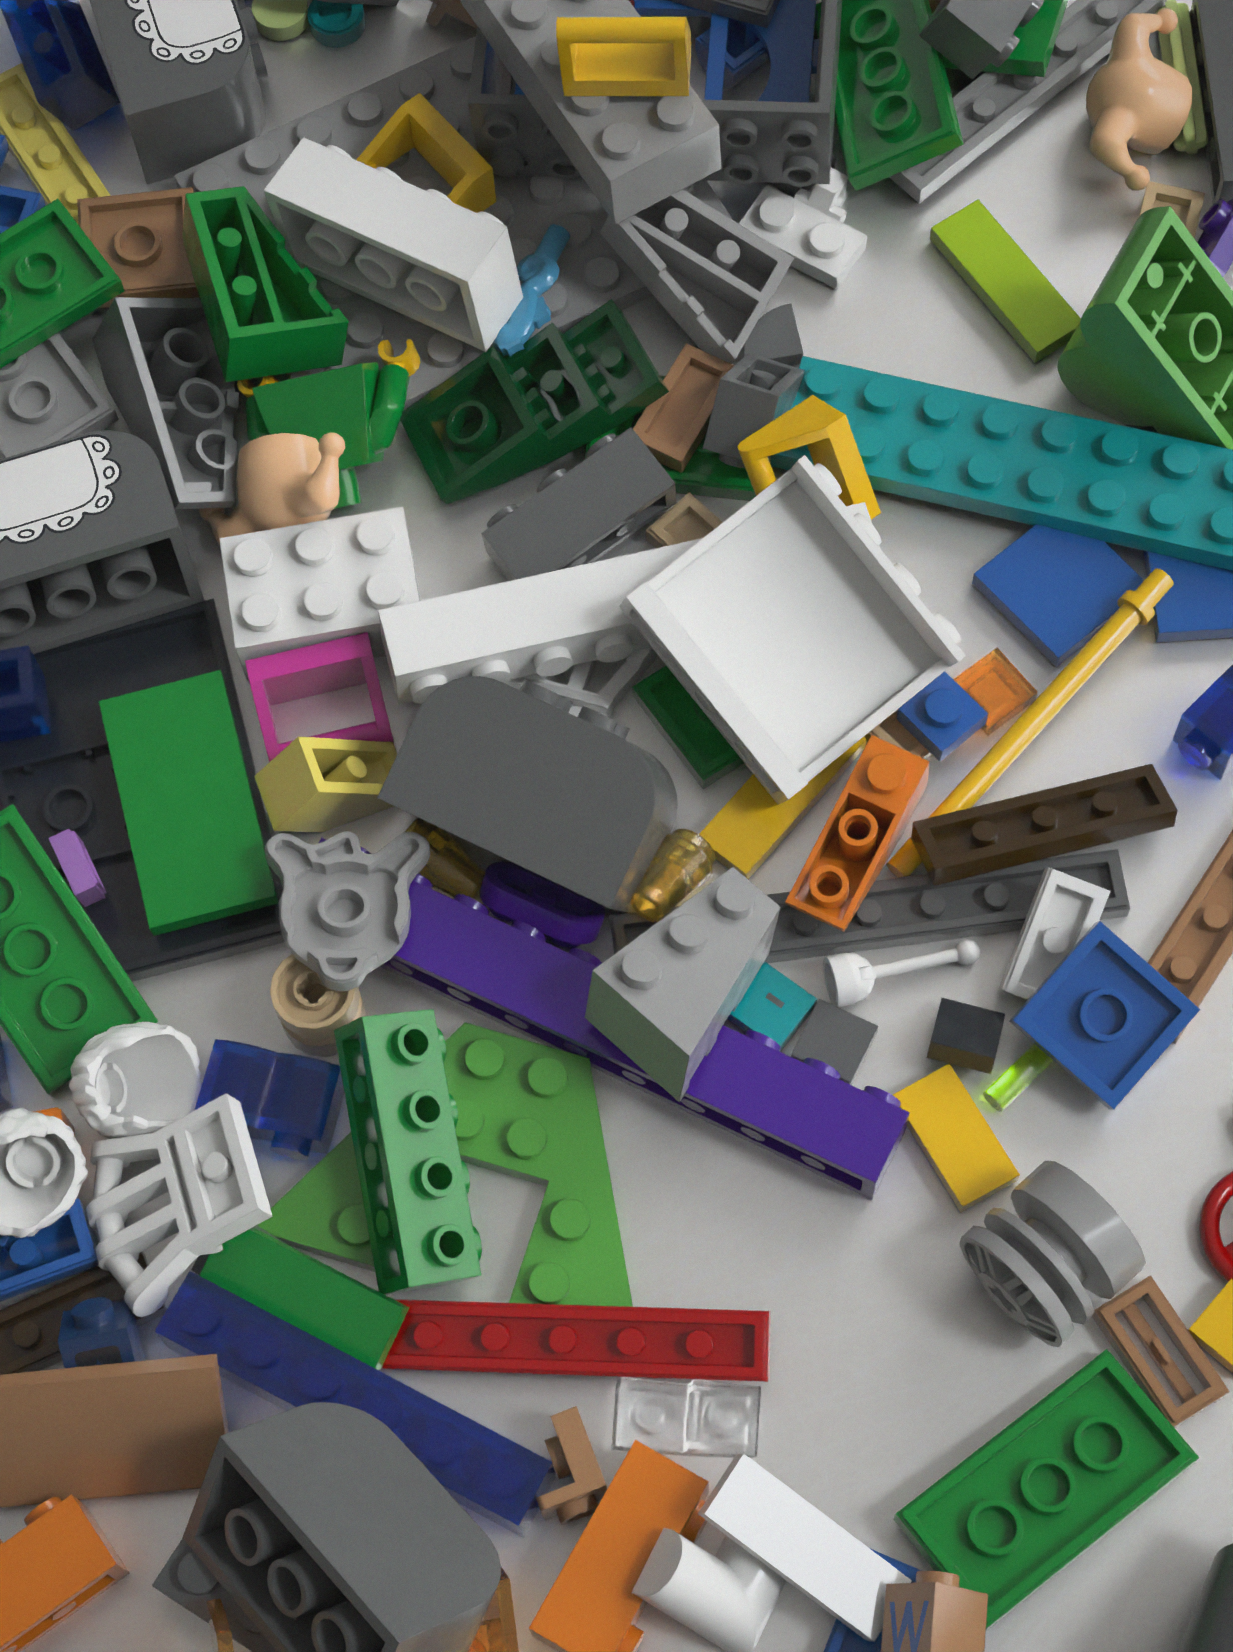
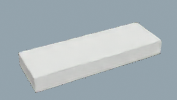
M736 1454L698 1512V1515L867 1641H875L883 1628L886 1584L912 1582L899 1570L745 1454Z

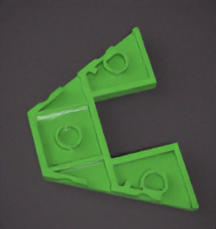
M465 1022L445 1041L446 1058L444 1061L448 1090L453 1096L458 1110V1122L455 1130L460 1158L466 1163L547 1187L509 1303L633 1306L590 1059ZM350 1132L271 1208L273 1217L263 1221L258 1226L291 1247L375 1272L352 1134Z

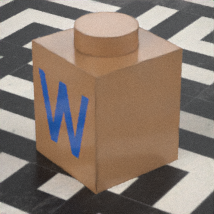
M917 1571L916 1583L886 1584L881 1652H984L988 1594L960 1588L959 1575L940 1571Z

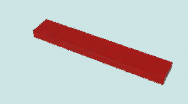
M394 1299L410 1308L382 1366L384 1369L768 1382L770 1379L771 1311ZM359 1364V1368H367Z

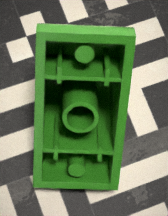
M1171 206L1149 209L1142 213L1135 222L1084 311L1080 323L1058 360L1059 376L1066 388L1088 408L1118 422L1133 426H1153L1158 433L1233 450V291Z

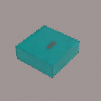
M764 962L734 1012L731 1011L727 1019L743 1031L753 1030L770 1037L780 1045L781 1049L779 1052H781L814 1010L817 998Z

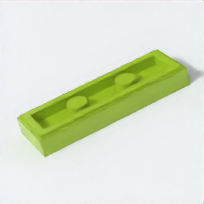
M979 199L931 227L930 240L1034 363L1069 342L1081 318Z

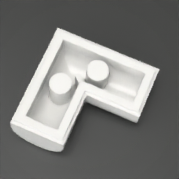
M664 1527L632 1593L727 1652H753L786 1580L726 1535L716 1556H713L674 1530Z

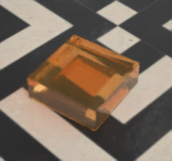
M998 647L953 679L988 713L986 724L981 728L987 736L1031 705L1036 700L1038 693Z

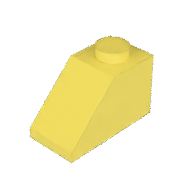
M298 736L254 776L273 830L325 832L395 807L377 797L395 761L397 751L393 742Z

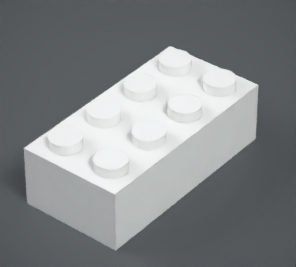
M303 137L264 189L276 227L285 238V248L300 268L307 267L313 274L485 352L488 350L500 329L507 323L523 298L508 229L498 218L487 212L480 211L475 213L457 205L437 190L428 189L425 191L409 184L387 168L377 167L375 169L352 159L348 153L337 146L328 145L325 147Z

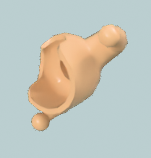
M1163 8L1156 14L1130 13L1120 21L1114 33L1108 61L1094 74L1086 93V110L1090 123L1094 128L1089 142L1090 152L1098 161L1123 176L1126 186L1133 191L1146 188L1150 181V174L1146 167L1133 163L1127 148L1152 155L1165 150L1180 134L1192 105V87L1188 77L1163 61L1154 58L1149 47L1148 39L1151 33L1159 31L1162 34H1169L1177 27V14L1169 8Z
M329 432L324 434L318 443L316 438L306 435L278 433L265 435L245 444L240 449L237 459V496L239 503L234 512L228 517L224 514L225 508L199 509L202 519L210 522L219 546V538L327 520L331 511L337 506L340 497L338 458L345 449L343 437L337 433Z

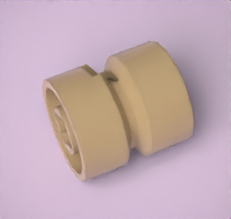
M293 954L280 963L272 976L270 995L273 1007L281 1021L286 1036L297 1049L311 1056L328 1057L338 1054L334 1030L362 1016H366L359 988L356 987L348 991H335L327 988L322 983L318 973L297 960Z

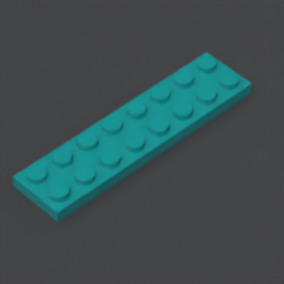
M802 357L799 369L805 370L791 409L814 395L846 414L869 481L874 490L1033 526L1038 524L1104 542L1233 570L1232 449L811 357ZM807 445L771 455V466L790 470L804 455L813 466L814 463Z

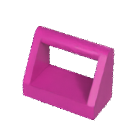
M368 632L245 661L269 762L292 742L279 743L271 706L362 684H367L376 721L309 737L394 742Z

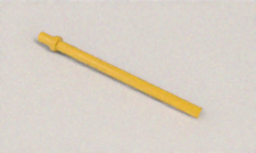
M1155 568L1135 591L1127 590L1118 599L1119 609L928 818L974 806L1138 624L1146 625L1155 615L1153 607L1174 585L1173 580L1166 572ZM911 837L886 863L888 869L898 878L910 876L922 863Z

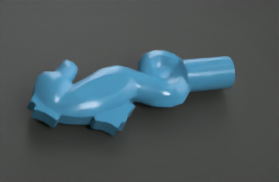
M550 225L536 251L521 259L517 265L519 280L523 282L521 284L523 298L492 343L496 349L501 351L503 356L508 354L510 357L514 353L523 350V344L529 339L534 330L540 329L545 323L551 321L550 309L546 305L544 297L540 296L550 290L555 284L560 271L557 260L570 239L569 232L560 225Z

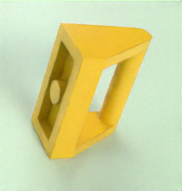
M557 17L556 39L564 96H689L692 44L691 29L686 17Z
M418 93L399 107L356 159L375 169L377 167L385 168L415 148L453 188L447 196L453 203L475 213L484 211L496 203L493 168L421 93Z
M814 395L751 434L738 445V451L756 496L776 481L768 456L807 445L814 466L817 463L825 466L839 483L842 492L838 497L845 506L865 502L871 520L881 514L846 414Z

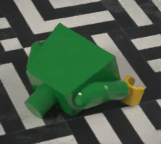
M407 339V347L404 353L394 357V350L389 340H382L378 345V354L384 367L380 371L378 362L360 363L284 381H279L274 375L265 376L257 387L249 379L238 380L237 387L247 398L245 408L248 440L251 441L265 435L291 433L316 438L319 443L322 436L326 433L339 434L345 441V449L338 458L340 497L334 509L362 503L355 467L383 461L384 451L392 445L405 407L410 376L415 374L420 366V356L413 341Z

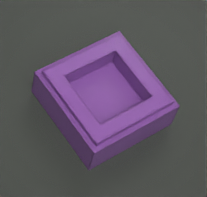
M67 829L50 837L49 841L71 889L84 907L106 898L104 894L107 892L84 842L76 832Z

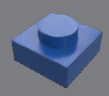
M944 671L898 708L897 720L941 762L986 724L988 713Z

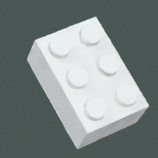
M403 507L219 538L235 649L246 680H249L245 664L246 660L368 632L374 658L386 656L381 638L378 610L420 601Z

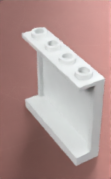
M805 455L789 471L650 581H645L627 595L619 606L778 805L793 797L809 784L808 781L950 666L966 656L958 647L961 638L952 623L939 612L933 615L918 597V594L921 593V588L912 573L901 563L893 565L878 547L881 543V538L872 523L860 513L853 516L838 497L842 491L832 473L820 463L813 466Z

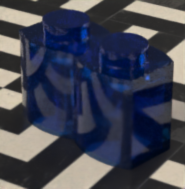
M215 1039L195 1110L227 1093L241 1103L250 1139L271 1142L270 1150L272 1152L297 1160H308L310 1152L328 1154L344 1097L340 1066L307 1056L277 1053L250 1044Z

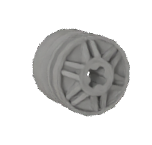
M1044 1161L1012 1191L1010 1197L1019 1218L1005 1209L992 1208L984 1219L986 1228L973 1226L961 1237L959 1245L964 1258L1002 1310L1038 1339L1048 1345L1060 1347L1072 1336L1075 1330L1072 1322L1084 1325L1095 1312L1091 1299L1085 1289L1098 1297L1111 1299L1144 1268L1146 1261L1142 1248L1129 1227L1113 1207L1091 1185L1072 1170L1056 1161Z

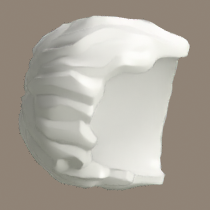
M137 1022L135 1024H122L110 1027L106 1032L88 1040L74 1059L71 1066L72 1079L69 1083V1087L73 1092L71 1100L76 1104L80 1115L85 1118L87 1124L106 1138L113 1139L154 1133L201 1107L199 1098L203 1088L199 1082L201 1077L198 1069L200 1059L197 1055L196 1045L191 1043L189 1036L174 1030L169 1025Z
M22 1107L11 1109L0 1115V1235L14 1236L16 1238L32 1237L40 1229L52 1225L73 1206L81 1185L87 1178L86 1159L81 1152L80 1144L74 1137V1132L62 1120L54 1116L29 1112Z

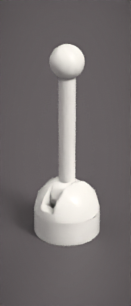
M962 940L955 946V949L877 966H871L863 956L855 953H840L826 956L823 959L825 984L829 998L834 1006L851 1005L864 1000L871 993L875 979L956 961L962 965H972L979 959L980 949L974 941Z

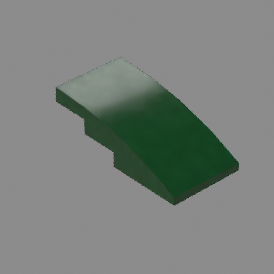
M612 299L564 334L552 322L523 344V350L514 353L510 357L509 355L504 357L492 346L403 411L400 421L440 499L446 505L509 482L565 456L617 427L669 392L624 313Z

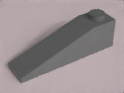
M115 297L92 338L107 390L132 434L145 441L155 452L175 509L231 508L235 502L237 441L233 438L234 415L238 410L239 393L235 392V381L225 382L200 298Z

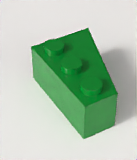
M244 186L186 193L182 241L225 382L342 365L349 321L339 308L333 310L316 288L317 280L307 267L301 269L285 248V238Z

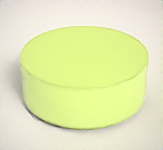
M307 0L252 1V13L257 30L268 39L276 41L293 39L300 35L309 24Z

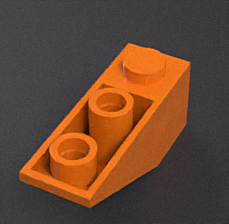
M871 735L785 904L845 932L901 839L928 786L930 761Z

